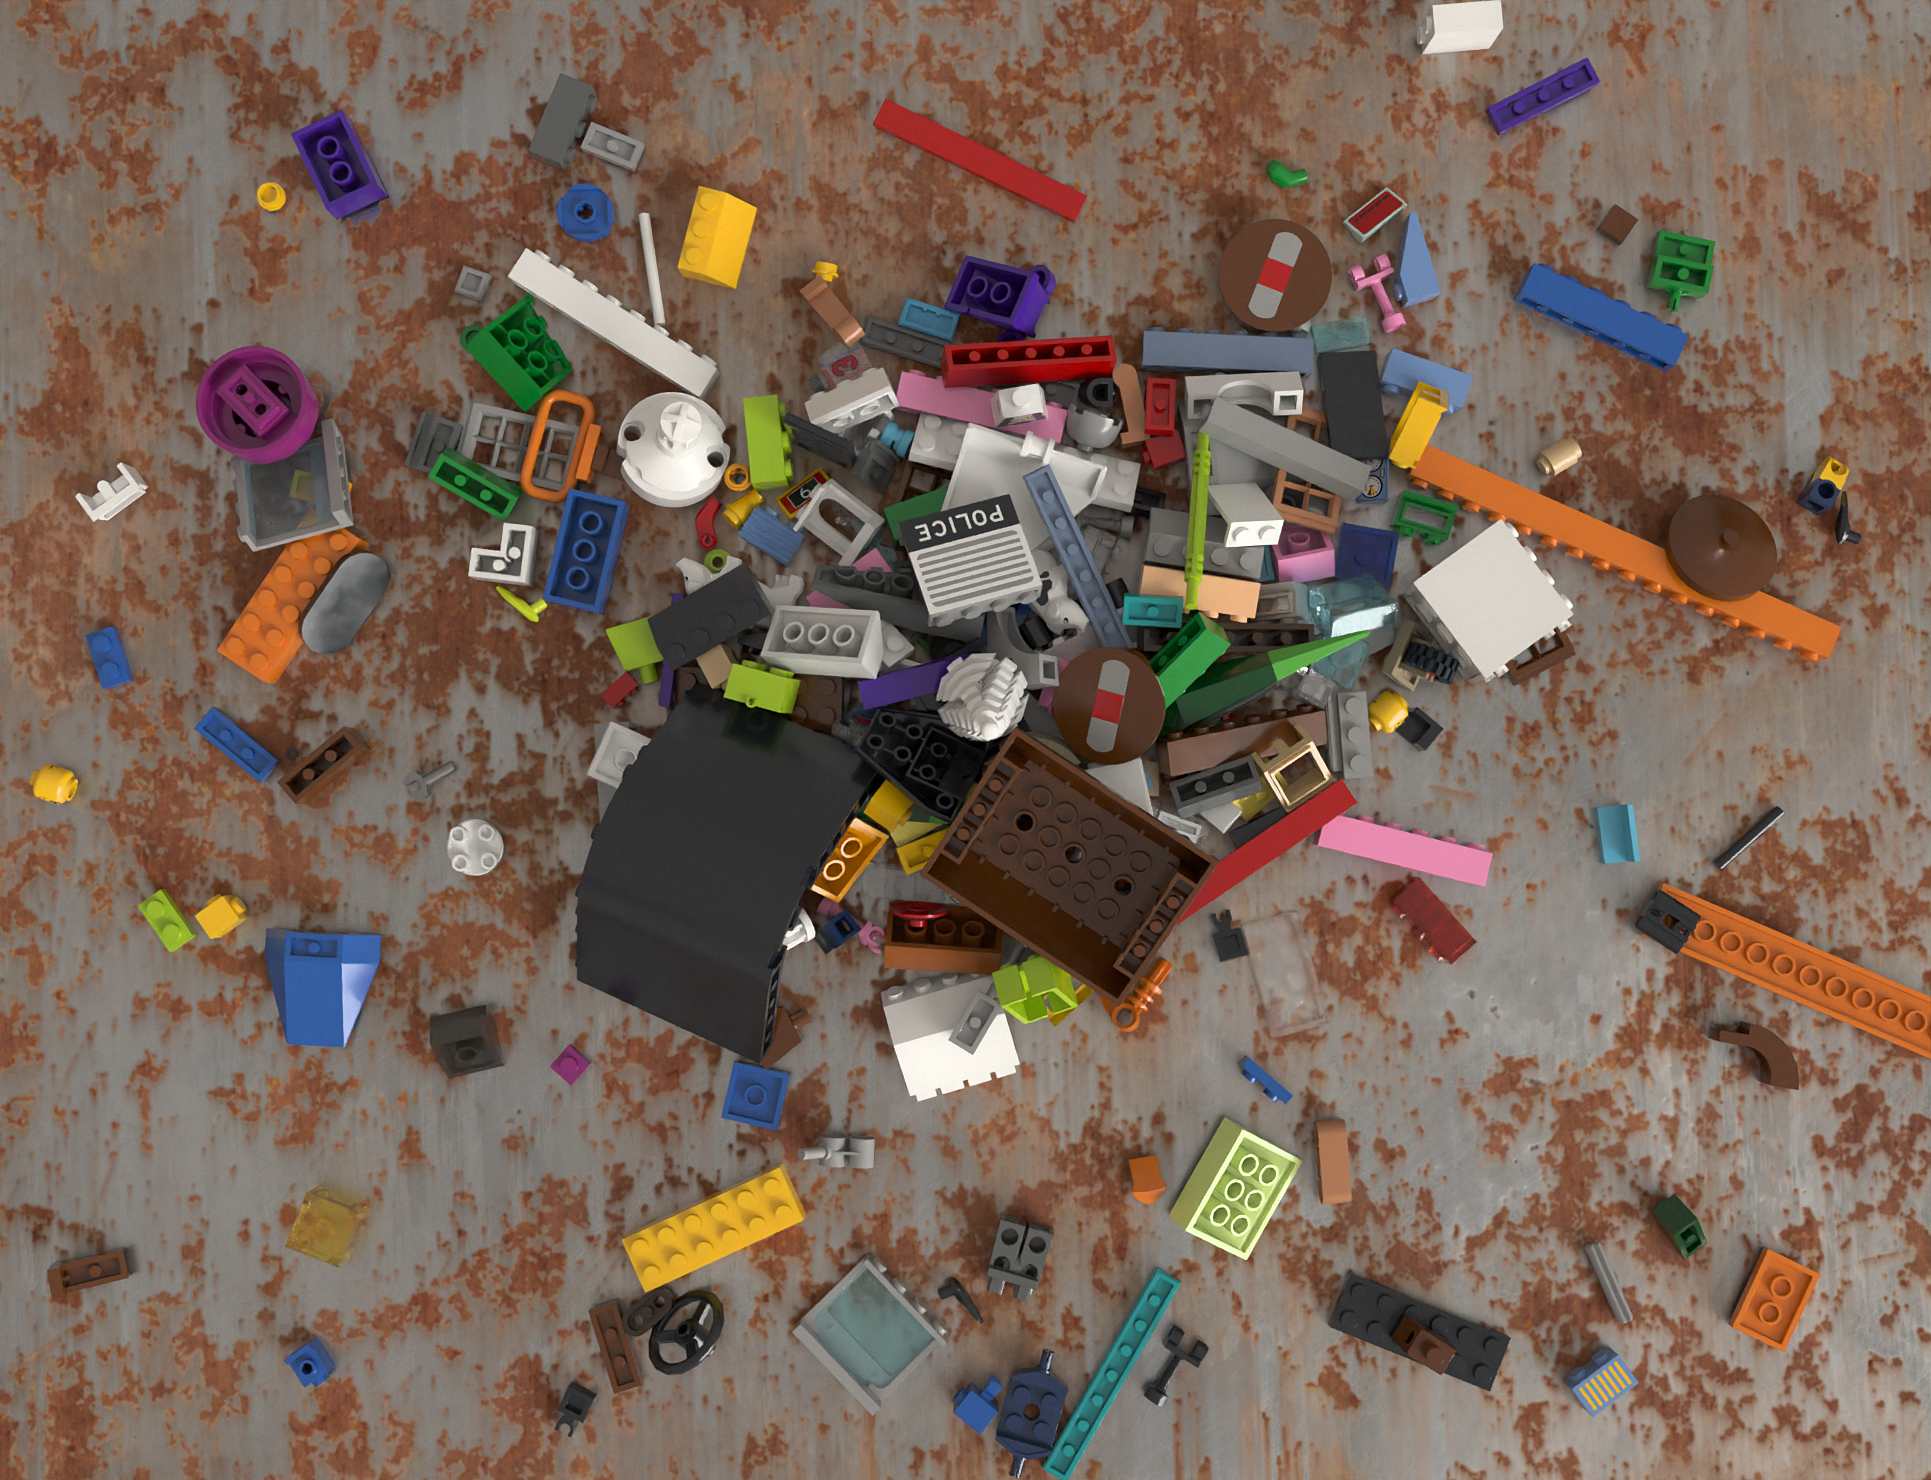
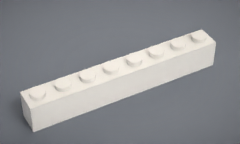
M527 248L524 250L508 275L515 285L686 393L704 401L720 376L718 369L715 367L717 363L704 354L701 358L692 353L693 348L680 339L677 343L668 338L669 333L662 327L655 324L652 328L644 323L645 317L632 309L630 312L625 311L621 308L622 303L608 294L605 298L598 294V288L585 279L582 283L573 278L575 274L565 266L560 264L557 268L549 263L551 258L543 252L536 250L533 253Z

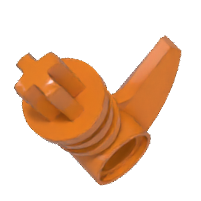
M1159 957L1146 976H1140L1138 979L1140 984L1138 987L1134 986L1132 988L1133 994H1128L1120 1007L1100 995L1105 1010L1119 1030L1123 1032L1134 1031L1140 1023V1012L1148 1010L1145 1006L1147 1002L1153 1003L1152 995H1160L1162 993V990L1158 987L1172 968V964L1168 960ZM1123 1011H1131L1133 1013V1020L1128 1025L1119 1023L1118 1018Z

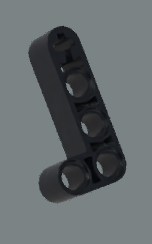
M1121 577L1105 584L1117 610L1124 605V593H1129ZM1079 598L1073 600V601H1075L1076 603H1078L1079 606H1080V607L1082 608V610L1084 611V609H1083V607H1082V605H1081V603H1080V601H1079ZM1040 616L1019 626L1027 645L1033 651L1040 647L1045 648L1047 644L1061 637L1052 632ZM1064 629L1062 636H1071L1076 629Z

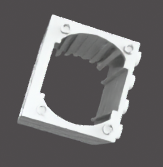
M1502 519L1417 579L1402 594L1435 640L1446 651L1445 653L1453 656V658L1460 662L1458 670L1469 685L1482 679L1487 683L1496 676L1493 672H1496L1498 677H1500L1509 670L1505 665L1508 661L1540 638L1544 637L1545 640L1556 633L1553 630L1554 628L1558 627L1560 632L1566 630L1572 625L1567 619L1574 615L1570 610L1573 608L1570 600L1563 593L1560 595L1552 586L1555 582L1546 570L1541 571L1534 563L1537 560L1534 553L1528 546L1522 547L1516 539L1519 535L1515 528L1509 522L1505 524Z

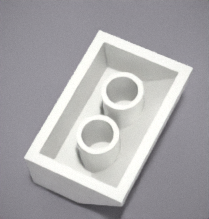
M883 367L880 369L871 368L856 380L842 381L836 385V389L827 393L825 391L818 392L812 395L809 401L805 402L810 422L834 434H838L900 406Z

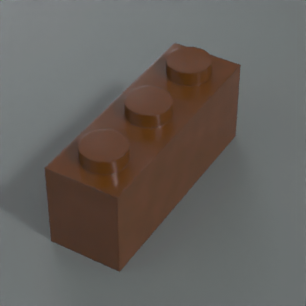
M343 726L277 781V783L295 804H307L367 754L371 748L354 728Z

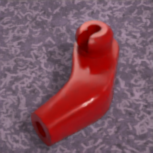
M712 497L709 498L695 518L698 542L705 551H712L718 545L713 522L722 504Z

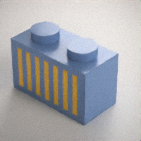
M1610 1347L1596 1352L1589 1363L1583 1367L1579 1366L1569 1373V1378L1564 1381L1581 1406L1592 1417L1639 1383L1620 1356Z

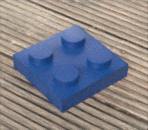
M735 1060L721 1118L777 1131L791 1073L771 1068L765 1070L762 1066Z

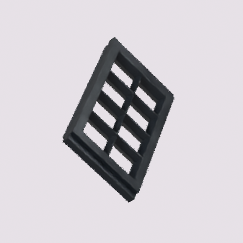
M789 412L785 415L783 424L793 444L852 471L854 461L857 458L853 442Z

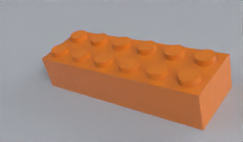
M311 508L297 530L314 526L318 523L316 509ZM347 528L289 542L217 651L263 682L276 684L303 643L300 637V629L298 628L299 618L303 610L336 562L350 552L354 553L359 552L357 550H365L369 543Z

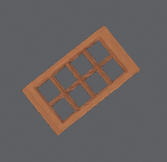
M1302 405V414L1286 415L1284 427L1289 430L1295 431L1296 420L1316 425L1314 441L1319 443L1321 427L1326 428L1324 411ZM1276 468L1270 502L1284 521L1334 534L1342 497L1332 492L1330 494L1311 488L1312 483L1306 481V486L1286 481L1287 472ZM1284 487L1304 492L1302 509L1282 503ZM1310 494L1330 500L1327 516L1307 511Z

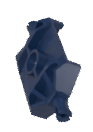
M1048 1349L1042 1350L1041 1360L1036 1368H1021L1012 1372L995 1435V1440L1014 1457L1009 1475L1012 1477L1015 1476L1016 1472V1478H1021L1024 1462L1027 1459L1051 1456L1053 1441L1065 1397L1069 1391L1068 1386L1051 1373L1050 1367L1055 1354L1052 1350H1049V1354ZM1033 1403L1040 1408L1037 1416L1027 1417L1024 1414L1023 1410L1027 1404Z

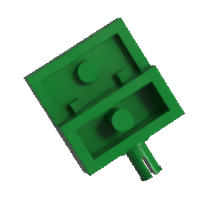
M1663 230L1656 233L1646 288L1661 290L1669 294L1666 311L1678 312L1681 296L1701 299L1709 293L1714 269L1711 262L1716 241Z

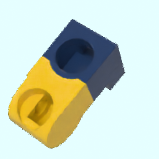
M1830 456L1827 457L1818 466L1814 477L1805 492L1800 494L1796 503L1817 516L1831 509L1846 482L1845 479L1849 474L1850 468Z

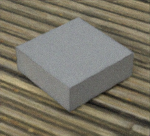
M463 265L454 292L483 303L492 276Z

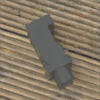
M1001 1213L987 1265V1291L1002 1294L1005 1281L1015 1284L1012 1294L1013 1298L1027 1302L1032 1290H1037L1054 1237V1230L1051 1227L1029 1221L1021 1251H1019L1026 1228L1025 1220Z

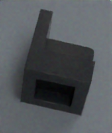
M1415 707L1410 709L1408 719L1395 731L1420 752L1426 751L1444 728L1420 708Z

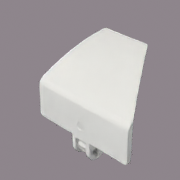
M968 423L941 511L1010 494L1029 549L1032 552L1050 536L1022 476L1050 464L1069 508L1075 517L1096 499L1106 475L1107 467L1053 450L1056 439L1050 438V440L1034 436L1031 431H1027L1025 440L989 428Z

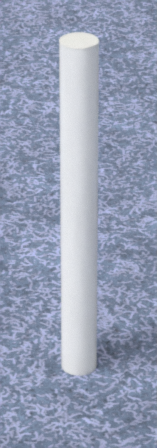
M640 213L638 216L654 325L662 326L665 325V317L650 214Z

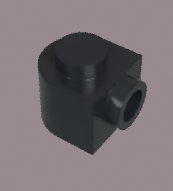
M1089 378L1084 380L1078 389L1080 401L1089 407H1113V401L1116 396L1113 378Z

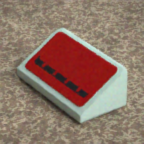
M1386 187L1342 223L1358 243L1361 244L1402 212L1407 204Z

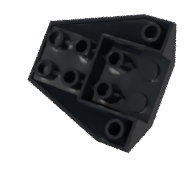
M879 706L855 753L923 812L952 824L982 767L993 740L982 742L969 740L971 738H965L964 736L960 737L948 728L950 726L949 723L945 724L940 715Z

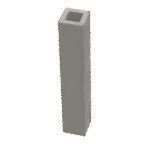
M1217 396L1210 405L1205 404L1199 414L1198 420L1202 421L1198 430L1200 433H1204L1215 440L1350 501L1355 500L1364 491L1372 468L1371 466Z

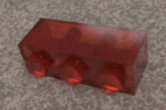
M1412 877L1389 898V901L1393 904L1391 910L1400 920L1405 918L1412 925L1409 930L1420 942L1425 940L1431 947L1428 951L1437 962L1441 963L1444 961V963L1452 965L1476 943V940L1420 877Z

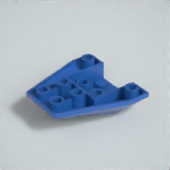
M266 928L264 958L287 1044L346 1047L380 964L382 935L297 932L292 929Z

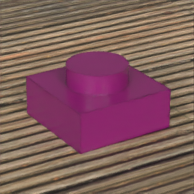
M570 1044L550 1067L571 1086L591 1065V1062Z

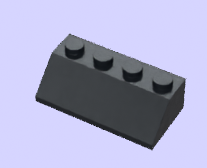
M744 562L650 617L647 621L656 646L672 672L774 613L775 610L747 562Z

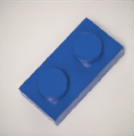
M108 627L86 635L102 689H110L134 681L117 627Z
M1245 1055L1238 1063L1244 1068L1241 1074L1253 1084L1257 1080L1266 1087L1263 1093L1275 1103L1280 1099L1287 1104L1293 1097L1290 1092L1248 1056Z

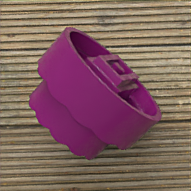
M264 346L241 347L221 356L205 372L196 394L198 421L209 439L236 458L256 464H268L283 460L296 453L311 437L319 413L316 391L308 377L288 356L278 350ZM266 407V412L259 415L260 409Z

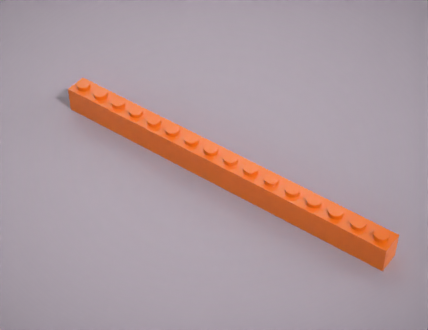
M1428 444L1416 463V469L1409 467L1405 475V479L1411 481L1410 485L1423 491L1426 489L1432 490L1437 493L1436 496L1439 499L1447 502L1457 501L1463 504L1462 508L1472 513L1482 512L1488 515V520L1494 523L1500 519L1504 523L1509 522L1517 533L1521 535H1534L1540 538V543L1552 548L1559 546L1566 550L1565 553L1576 559L1586 558L1592 561L1591 565L1605 571L1611 569L1617 572V576L1625 581L1634 582L1636 580L1644 584L1643 588L1650 592L1659 594L1661 591L1670 595L1669 599L1677 604L1686 605L1688 603L1696 607L1695 611L1702 615L1712 616L1713 614L1722 618L1721 622L1733 628L1740 626L1747 629V634L1754 638L1764 639L1765 637L1772 640L1775 647L1785 651L1792 649L1799 652V657L1806 661L1816 662L1817 660L1828 659L1842 627L1761 591L1744 600L1732 602L1705 597L1691 589L1678 577L1668 561L1664 548Z

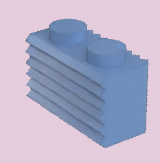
M756 506L738 535L776 561L789 567L806 540L801 534L803 529L800 528L796 532L793 530L796 525L793 522L789 521L786 525L777 519L779 514L773 509L765 506L762 510Z

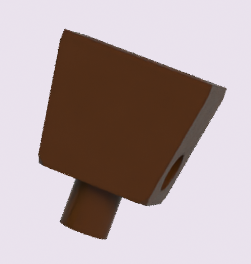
M785 1004L777 1006L773 1043L761 1061L765 1070L773 1066L804 1040L799 1029L813 1022L805 1007L790 1014Z
M1407 1314L1404 1315L1391 1337L1406 1354L1439 1375L1444 1373L1456 1353V1348L1452 1342ZM1414 1332L1412 1340L1408 1343L1409 1335Z

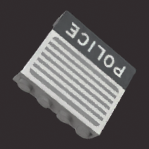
M1010 494L898 523L897 536L900 545H905L925 602L928 611V627L935 625L939 627L947 626L957 619H973L983 612L991 610L995 612L1002 611L1010 605L1020 602L1022 604H1029L1040 597L1043 584Z

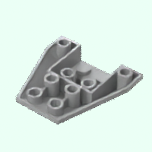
M1185 404L1178 405L1177 408L1180 434H1184L1190 485L1187 489L1190 508L1193 454L1197 450L1198 428L1202 421L1187 419ZM1252 412L1284 427V418ZM1209 437L1208 451L1211 452L1209 485L1256 483L1262 492L1265 493L1269 485L1274 483L1277 467ZM1287 472L1286 481L1298 478Z

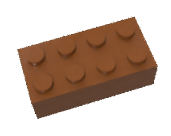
M889 901V906L898 902ZM943 905L947 908V914L937 919L926 921V926L924 927L909 926V920L893 915L889 912L888 907L884 968L992 975L993 972L1000 970L1002 929L969 907Z

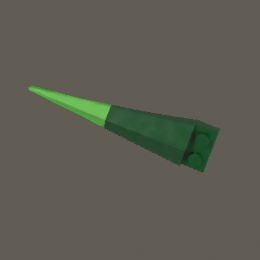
M1362 630L1211 664L1166 709L1164 723L1158 737L1166 736L1165 732L1170 730H1183L1184 732L1191 729L1193 726L1267 686L1368 636L1370 630Z

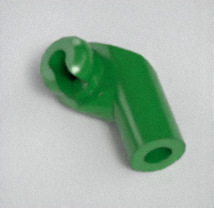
M1272 160L1267 164L1266 170L1269 179L1281 188L1295 186L1308 181L1305 168L1290 172L1277 160Z

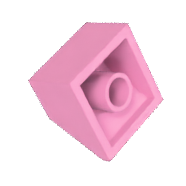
M1284 525L1281 529L1278 544L1269 545L1273 571L1278 583L1288 581L1302 583L1335 576L1334 547L1326 532L1305 526Z

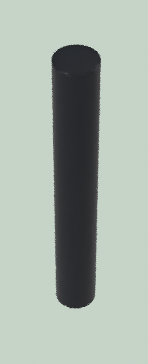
M1776 806L1713 862L1714 865L1722 871L1784 816V811Z

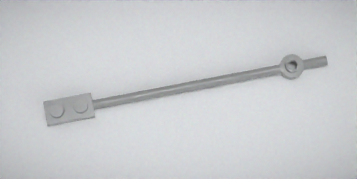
M1074 846L1068 858L1072 861H1078L1082 856L1081 850ZM1017 941L1003 965L1018 963L1027 946ZM994 981L986 994L979 990L976 992L948 1039L972 1055L1001 1009L1000 1003L996 1001L998 995Z

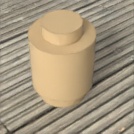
M1569 437L1566 440L1562 438L1538 453L1537 466L1544 475L1549 474L1554 477L1577 463L1578 458L1582 456V452L1573 438Z

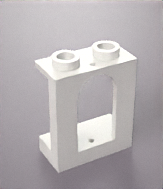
M831 478L823 485L818 483L809 495L812 500L809 505L805 504L797 513L795 518L798 519V522L793 530L797 532L804 526L843 556L838 563L840 566H851L859 560L885 522V519ZM827 498L836 500L865 522V525L853 542L821 517L819 505L822 500Z

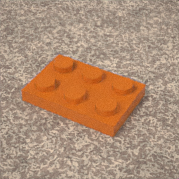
M1764 1247L1728 1325L1785 1352L1820 1274Z

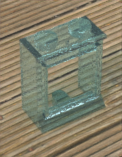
M1371 573L1307 588L1308 617L1325 639L1362 630H1372L1389 624L1391 627H1395V615L1398 613L1397 602L1385 591L1383 585L1380 582L1378 583ZM1361 602L1366 606L1330 616V610Z

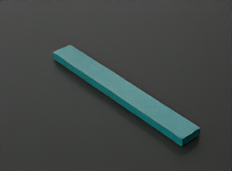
M1155 1267L1054 1442L1051 1456H1046L1042 1463V1469L1061 1480H1069L1181 1285L1180 1280Z

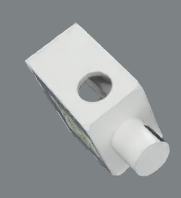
M1039 384L999 390L990 400L995 429L1049 419L1044 391Z

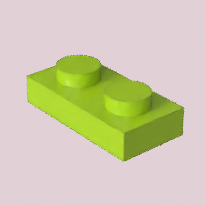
M160 889L138 905V908L169 952H174L197 936L165 889Z

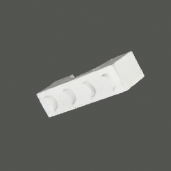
M1299 371L1185 377L1184 402L1187 419H1198L1205 404L1210 405L1216 396L1235 405L1250 404L1262 407L1273 416L1302 414L1303 386Z

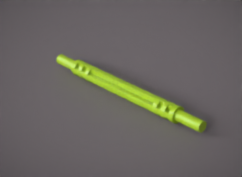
M1198 432L1197 450L1193 454L1184 581L1187 583L1185 608L1190 610L1197 608L1198 587L1202 582L1211 452L1208 451L1209 436Z

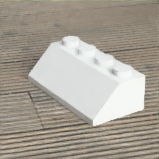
M777 605L760 656L771 667L794 673L876 679L884 654L880 613L873 610Z

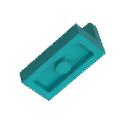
M1124 593L1122 625L1181 628L1183 596Z

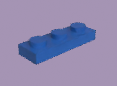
M212 707L194 728L259 783H263L281 762L279 758L217 707Z

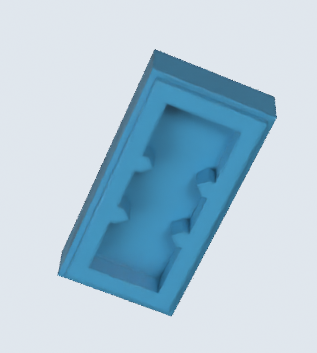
M907 297L898 325L952 342L960 314Z

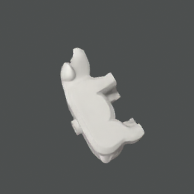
M727 556L726 565L720 573L712 574L704 565L688 558L681 559L675 566L683 573L685 590L690 595L741 565L742 560ZM776 574V582L772 589L758 582L774 610L777 605L796 606V600L802 595L804 588L803 578L795 575L787 577ZM774 613L746 629L752 630V627L755 626L769 630Z

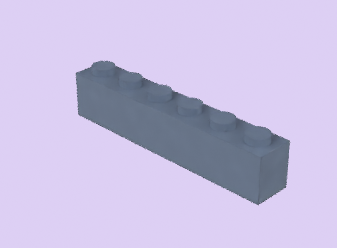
M1151 327L1149 331L1143 332L1141 338L1140 371L1204 374L1223 372L1227 375L1299 371L1300 378H1309L1313 373L1314 339L1306 338L1305 334H1290L1289 337H1278L1277 333L1265 332L1261 336H1250V332L1235 331L1233 335L1222 334L1220 330H1206L1204 334L1194 333V330L1187 328L1177 329V332H1165V328Z

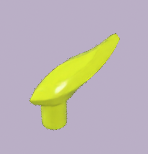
M500 586L496 587L501 596L530 621L538 622L539 617L537 614L548 607L542 598H539L529 606L523 599L516 597L508 590Z

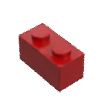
M625 672L600 696L612 709H619L626 703L625 699L629 696L633 697L639 691L638 688L641 685L630 673Z

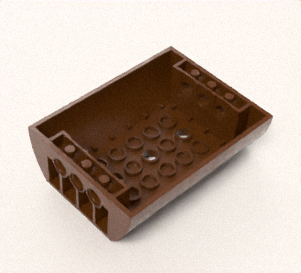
M1016 726L919 875L1120 1007L1220 860ZM1021 814L1029 815L1033 820V826L1028 829L1020 827L1017 817ZM1069 847H1078L1082 852V858L1078 861L1070 860L1066 855V850ZM1126 879L1131 883L1132 889L1128 893H1120L1115 887L1116 881Z

